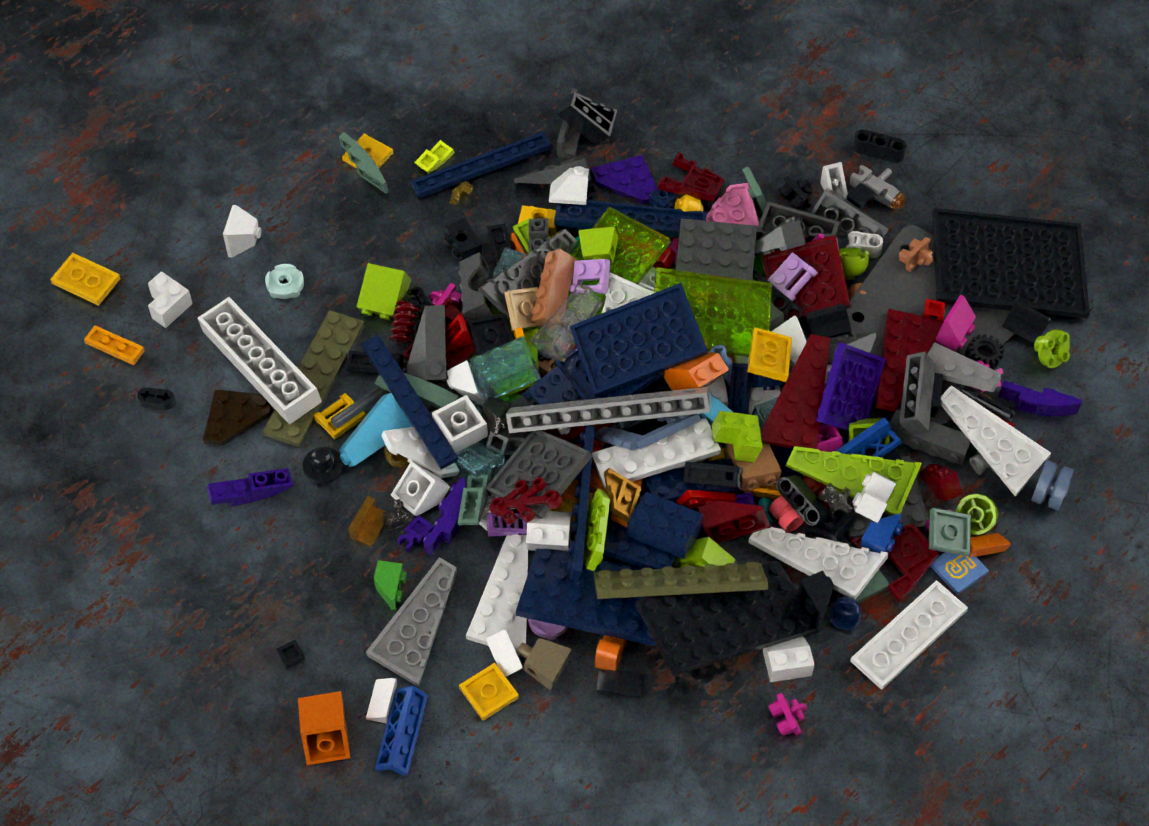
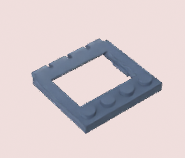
M699 414L657 418V421H667L669 424L645 435L625 431L647 420L643 419L622 429H617L615 425L610 428L607 426L601 428L594 434V439L634 451L651 445L701 420Z

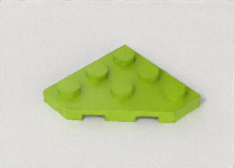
M598 488L587 509L583 554L584 565L592 571H595L597 565L603 559L610 498L606 492Z

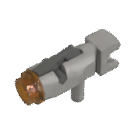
M861 165L859 174H851V186L855 188L860 183L864 184L875 192L871 199L877 200L890 208L900 210L907 200L903 192L885 182L892 174L889 168L876 177L872 175V170Z

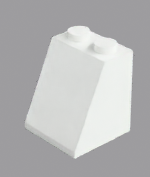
M793 316L771 331L792 337L789 372L792 371L806 344L805 336L796 316Z
M548 511L543 518L535 516L533 520L527 522L526 545L528 550L550 549L570 553L568 550L571 538L572 512Z

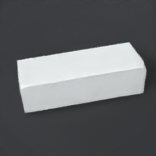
M506 629L486 638L495 662L505 677L523 669Z
M395 678L376 679L366 720L387 723L397 687V680Z

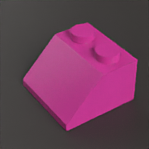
M960 295L934 341L955 352L958 347L963 348L967 341V338H965L966 334L970 336L975 328L973 322L976 316L963 295Z

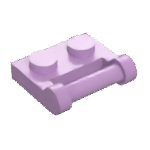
M792 252L768 281L793 302L796 298L795 295L818 272ZM805 270L806 273L797 281V283L790 290H787L789 286L797 279V277Z
M610 260L574 261L573 284L570 286V293L572 295L594 292L606 294L609 285ZM599 280L597 285H582V281Z

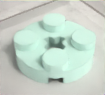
M280 264L275 266L273 271L267 273L265 283L272 298L289 299L297 298L300 295V291L304 287V278L302 272L297 270L296 266ZM284 279H287L288 283L282 284L280 282H283Z

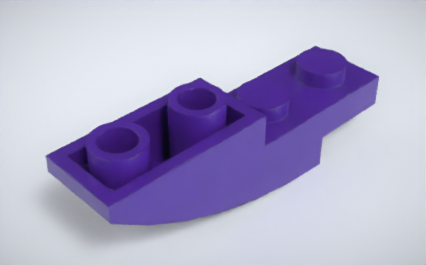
M1005 380L998 396L1017 403L1015 410L1041 416H1069L1078 414L1083 401L1054 389L1044 387L1043 392L1040 393L1034 389H1028Z
M289 468L249 473L248 478L207 484L211 505L230 502V506L262 500L293 487Z
M462 477L458 483L452 485L447 498L441 500L439 504L440 517L436 520L431 533L428 532L423 539L425 552L431 556L442 541L450 544L460 527L458 525L463 488H466L465 479Z

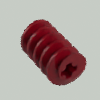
M397 301L396 303L399 306L395 307L397 313L393 316L396 321L392 322L394 328L390 330L393 336H390L389 340L406 344L407 341L414 340L409 336V334L415 333L410 327L416 324L412 319H418V316L413 313L420 311V309L412 303Z

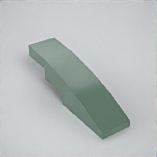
M343 132L339 136L341 146L347 150L350 161L356 164L358 174L384 193H387V184L378 166L354 139Z
M404 373L427 408H430L432 405L440 409L456 401L458 395L440 386ZM379 374L375 385L390 392Z
M473 462L471 475H468L467 486L463 488L458 525H479L489 495L485 488L493 477V462Z

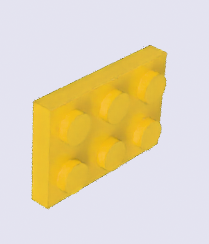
M72 253L50 280L53 285L99 306L121 278L118 273Z
M754 327L747 372L786 382L789 375L792 337Z

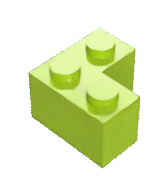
M726 411L718 412L712 424L713 441L733 444L735 460L755 463L763 448L758 416Z
M710 537L695 540L685 559L677 556L674 566L676 568H683L687 565L704 567L707 564L720 566L734 563L735 558Z

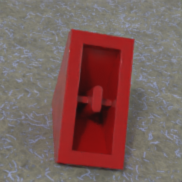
M459 314L446 327V352L472 344L462 314Z

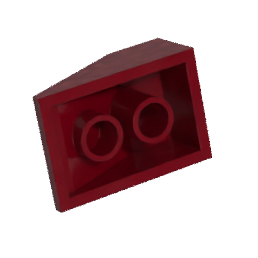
M715 501L706 502L698 507L699 513L703 514L702 524L707 536L717 544L771 528L763 506Z

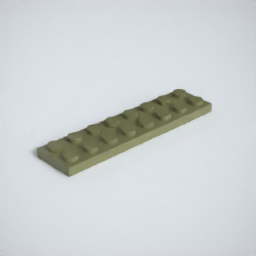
M329 310L298 366V369L317 388L322 402L290 425L274 410L263 430L264 436L299 448L301 447L315 421L313 415L319 412L348 359L349 351H352L365 327L364 321Z
M756 562L739 565L735 563L720 566L707 564L704 567L687 565L683 568L667 566L662 569L643 568L641 570L622 569L612 572L609 570L594 572L597 599L768 590V580L761 563Z

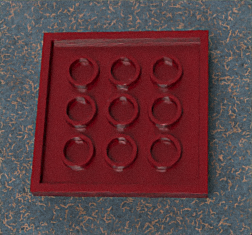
M836 235L807 242L805 245L788 250H777L771 254L762 255L766 280L772 276L792 252L818 272L815 277L810 278L793 300V303L801 309L803 318L807 317L808 312L845 303L846 309L851 308ZM805 270L797 277V279L789 286L787 290H790L797 283V281L806 273ZM778 299L774 305L780 308L784 306L785 301ZM791 311L788 317H798L799 313L797 311Z

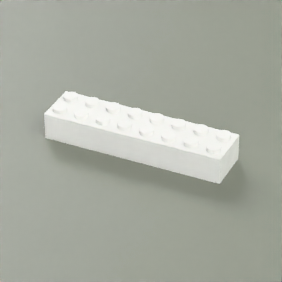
M230 297L197 318L205 335L289 425L322 402L317 388Z

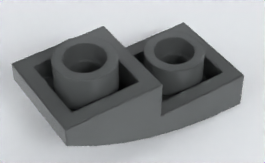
M548 218L529 219V252L549 239Z

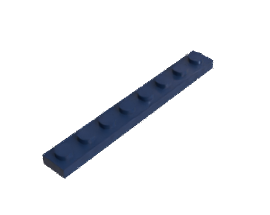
M541 132L412 180L411 186L418 198H422L552 149V144L546 134Z
M379 334L363 342L361 345L439 468L442 470L458 461V456Z
M586 425L584 432H580L579 444H582L581 448L588 450L592 454L595 426ZM592 458L575 477V479H578V485L574 489V497L577 500L573 504L572 509L575 522L572 521L570 534H573V540H570L568 550L572 555L567 563V571H570L569 580L578 581L582 573Z

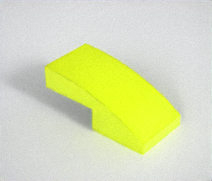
M440 140L430 151L426 149L415 161V164L429 174L444 164L455 152Z

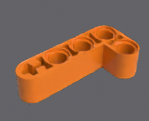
M604 635L603 640L600 639L596 650L595 667L603 670L617 671L627 640Z

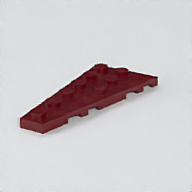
M888 309L881 356L886 360L877 389L875 408L896 411L903 395L907 355L921 352L928 354L944 322L943 320Z
M813 334L809 336L760 432L762 443L792 449L794 446L817 449L820 427L817 417L825 386L830 346L829 337Z

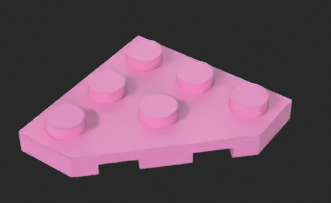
M748 183L729 185L721 198L719 197L711 207L706 221L756 225L758 228L759 221L753 200L747 190L749 189Z

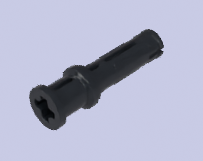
M961 384L957 388V390L1007 422H1010L1015 414L1014 410L983 395L980 389L976 390Z

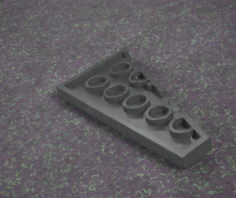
M563 229L478 288V290L510 320L504 292L538 287L539 289L547 253L562 249L570 254L578 241L566 229Z

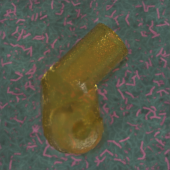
M462 182L454 188L450 202L454 205L459 204L461 195L464 192L470 194L473 186L469 182Z

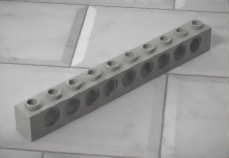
M701 387L512 407L506 413L509 433L710 413L712 403L710 388Z

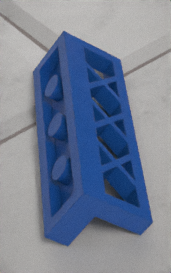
M884 417L840 447L836 452L865 455L869 448L876 449V453L872 456L883 457L902 442L891 430L889 422ZM888 435L894 440L888 445L881 444L882 439Z
M415 686L395 690L375 769L378 771L392 769L400 775H408L428 694ZM402 695H405L404 700L400 703ZM400 714L399 719H398L397 722L395 723L396 718H397L398 715ZM395 734L394 739L390 742L391 737ZM389 755L388 762L384 763L385 758Z

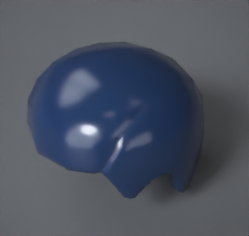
M850 597L837 598L830 607L831 623L842 630H853L858 626L862 615L860 604Z

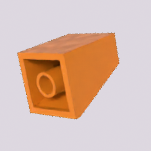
M708 352L709 354L663 371V377L672 391L710 386L729 369L719 353Z
M341 691L298 698L300 732L307 765L351 758Z

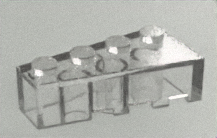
M579 285L533 336L530 342L543 357L565 362L576 345L570 326L594 317L603 303L590 287Z

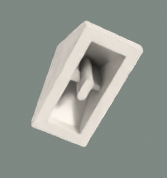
M842 162L823 166L820 183L824 191L828 187L846 199L848 192Z

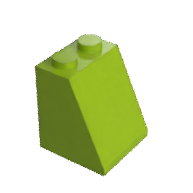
M368 263L357 308L363 315L372 317L373 314L380 315L379 318L390 321L394 314L397 313L395 307L399 305L396 302L404 301L412 279L405 271Z

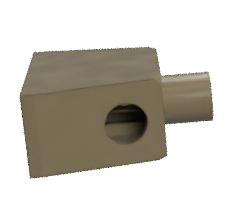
M542 638L537 640L534 647L522 642L517 651L518 655L526 658L523 670L549 690L555 684L571 653L570 648Z

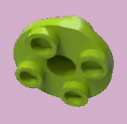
M1054 329L1045 336H1039L1035 340L1034 349L1038 353L1042 365L1048 368H1055L1068 361L1070 357V336L1068 333Z

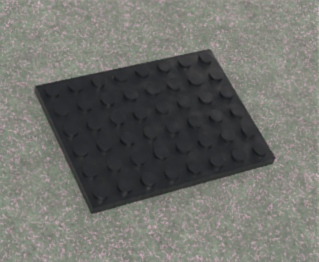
M940 208L933 209L936 301L954 305L959 296L963 295L969 306L1010 311L1015 302L1019 301L1042 314L1088 319L1090 309L1080 223Z

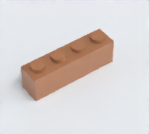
M562 249L548 252L545 257V265L541 274L539 289L536 293L535 306L532 310L531 322L547 331L561 327L574 272V261L577 260V258Z

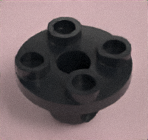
M329 447L313 449L303 460L304 474L315 485L330 483L339 478L343 473V462L340 454Z

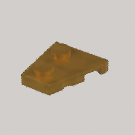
M608 468L604 471L607 495L610 498V512L628 522L634 513L641 487Z

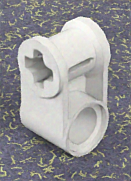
M852 231L848 234L849 243L846 248H859L861 253H865V250H867L869 258L872 259L878 258L881 255L883 238L880 235Z

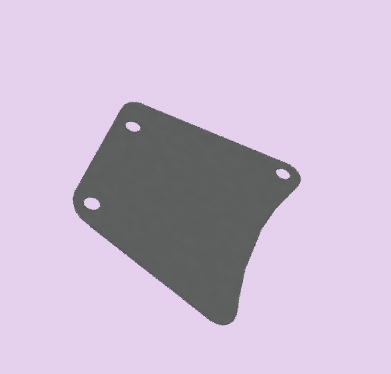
M918 226L904 227L850 300L851 308H847V313L852 330L851 334L856 336L855 334L876 332V339L870 353L882 356L888 309L923 316L926 299L936 301L934 239L932 234ZM925 237L929 238L930 243L928 246L933 252V262L928 266L918 265L911 272L907 271L906 264L899 261L900 247L902 245L909 246L914 239L922 241ZM860 291H865L866 294H861ZM945 304L943 321L954 306L953 304ZM970 306L976 316L973 322L975 328L970 336L966 334L965 338H967L965 345L962 349L958 347L956 352L966 357L965 351L970 341L979 334L981 337L983 334H987V338L991 335L993 336L992 340L997 338L999 340L998 344L1001 343L1003 345L1015 334L1002 327L1010 310ZM854 312L862 313L864 321L855 322L852 319V314ZM978 349L979 353L983 356L991 357L990 353L986 350ZM942 380L941 396L951 385L957 389L960 384ZM941 405L936 416L930 417L932 422L941 425L951 419Z

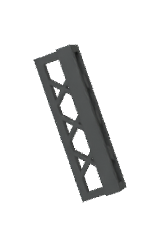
M572 88L571 94L574 92L578 93V89ZM564 120L557 140V157L570 159L576 157L582 134Z

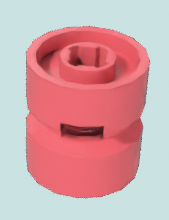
M783 496L777 498L769 507V512L776 520H779V525L786 533L795 531L805 522Z

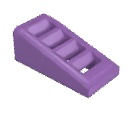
M491 512L487 513L486 516L488 536L525 535L527 533V522L522 519L520 513H515L517 516V520L514 522L515 528H511V524H506L507 528H503V516H496ZM519 519H522L523 529L519 528ZM495 521H498L499 528L495 527Z

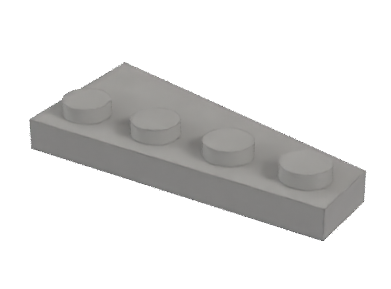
M935 342L927 354L936 364L935 373L943 374L942 380L994 392L1001 380V373Z

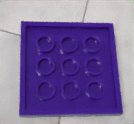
M838 342L834 352L832 367L829 370L827 385L823 391V399L818 410L817 421L849 431L850 423L868 419L886 359Z

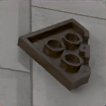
M215 390L203 436L204 444L224 446L235 435L243 434L254 427V423L271 416L273 406L261 394Z

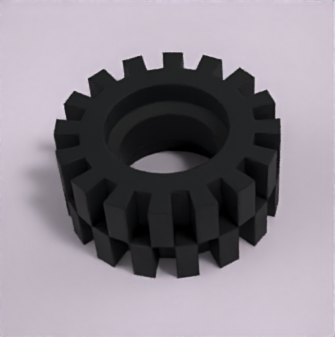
M979 334L977 337L972 338L965 354L967 358L974 361L981 360L984 364L988 363L990 368L994 370L1004 355V349H1001L1002 344H998L999 340L997 338L992 340L993 336L991 335L987 338V334H983L982 337ZM978 349L986 350L990 353L991 357L983 356L979 353Z

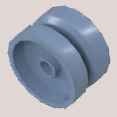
M1046 459L1031 501L1041 505L1044 503L1046 495L1050 494L1048 508L1059 511L1063 499L1065 500L1069 491L1074 469L1063 466L1058 477L1054 476L1057 463Z

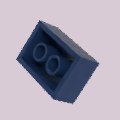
M646 492L628 521V537L685 559L702 530L703 514Z

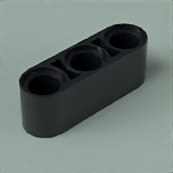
M864 129L858 130L855 133L853 149L857 153L895 163L903 161L907 147L906 142L900 138Z
M794 474L778 479L776 485L778 492L808 525H816L828 520L830 514L828 508L798 475Z

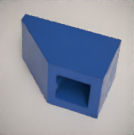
M895 514L880 519L878 523L875 521L870 522L862 537L861 548H869L870 551L881 553V551L891 552L895 544V536H899L903 529V524H901L902 515Z

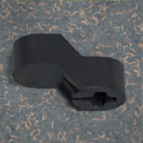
M420 287L411 288L406 292L408 302L420 309V311L414 312L420 320L425 306L432 305Z

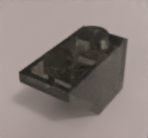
M488 397L483 403L481 416L487 423V428L493 434L498 435L502 429L506 428V413L511 408L512 402Z

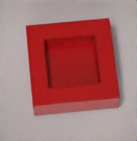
M926 299L923 316L943 320L945 303Z

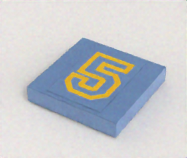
M947 552L940 555L930 566L956 595H959L989 573V570L977 557Z

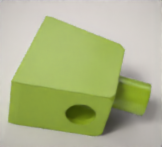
M615 227L579 230L584 260L608 259L610 264L614 262L618 243V234Z

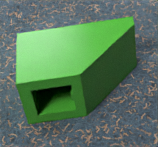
M378 560L374 575L375 588L392 610H396L397 603H401L403 591L400 589L401 585L406 582L407 572H404L402 563Z

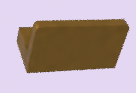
M367 496L348 528L350 539L372 547L388 521L390 513L376 507L375 499Z

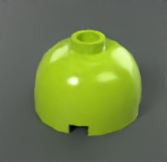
M859 248L839 249L846 280H853L855 276L865 272L869 262V252L865 250V253H861Z
M968 495L960 501L956 508L958 513L971 515L970 534L972 535L985 534L997 522V507L985 495Z

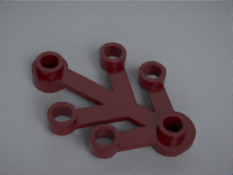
M542 477L534 479L532 482L533 487L529 490L526 481L519 480L515 483V489L505 497L495 498L491 502L489 510L496 516H503L504 521L509 525L517 520L516 514L509 510V508H516L525 522H530L534 519L535 514L531 508H526L525 506L546 503L549 509H555L562 504L563 498L555 490H549L543 496L532 497L546 487V482Z

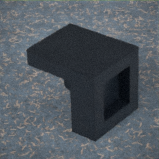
M860 183L847 195L846 199L864 211L866 202L874 196L875 192Z

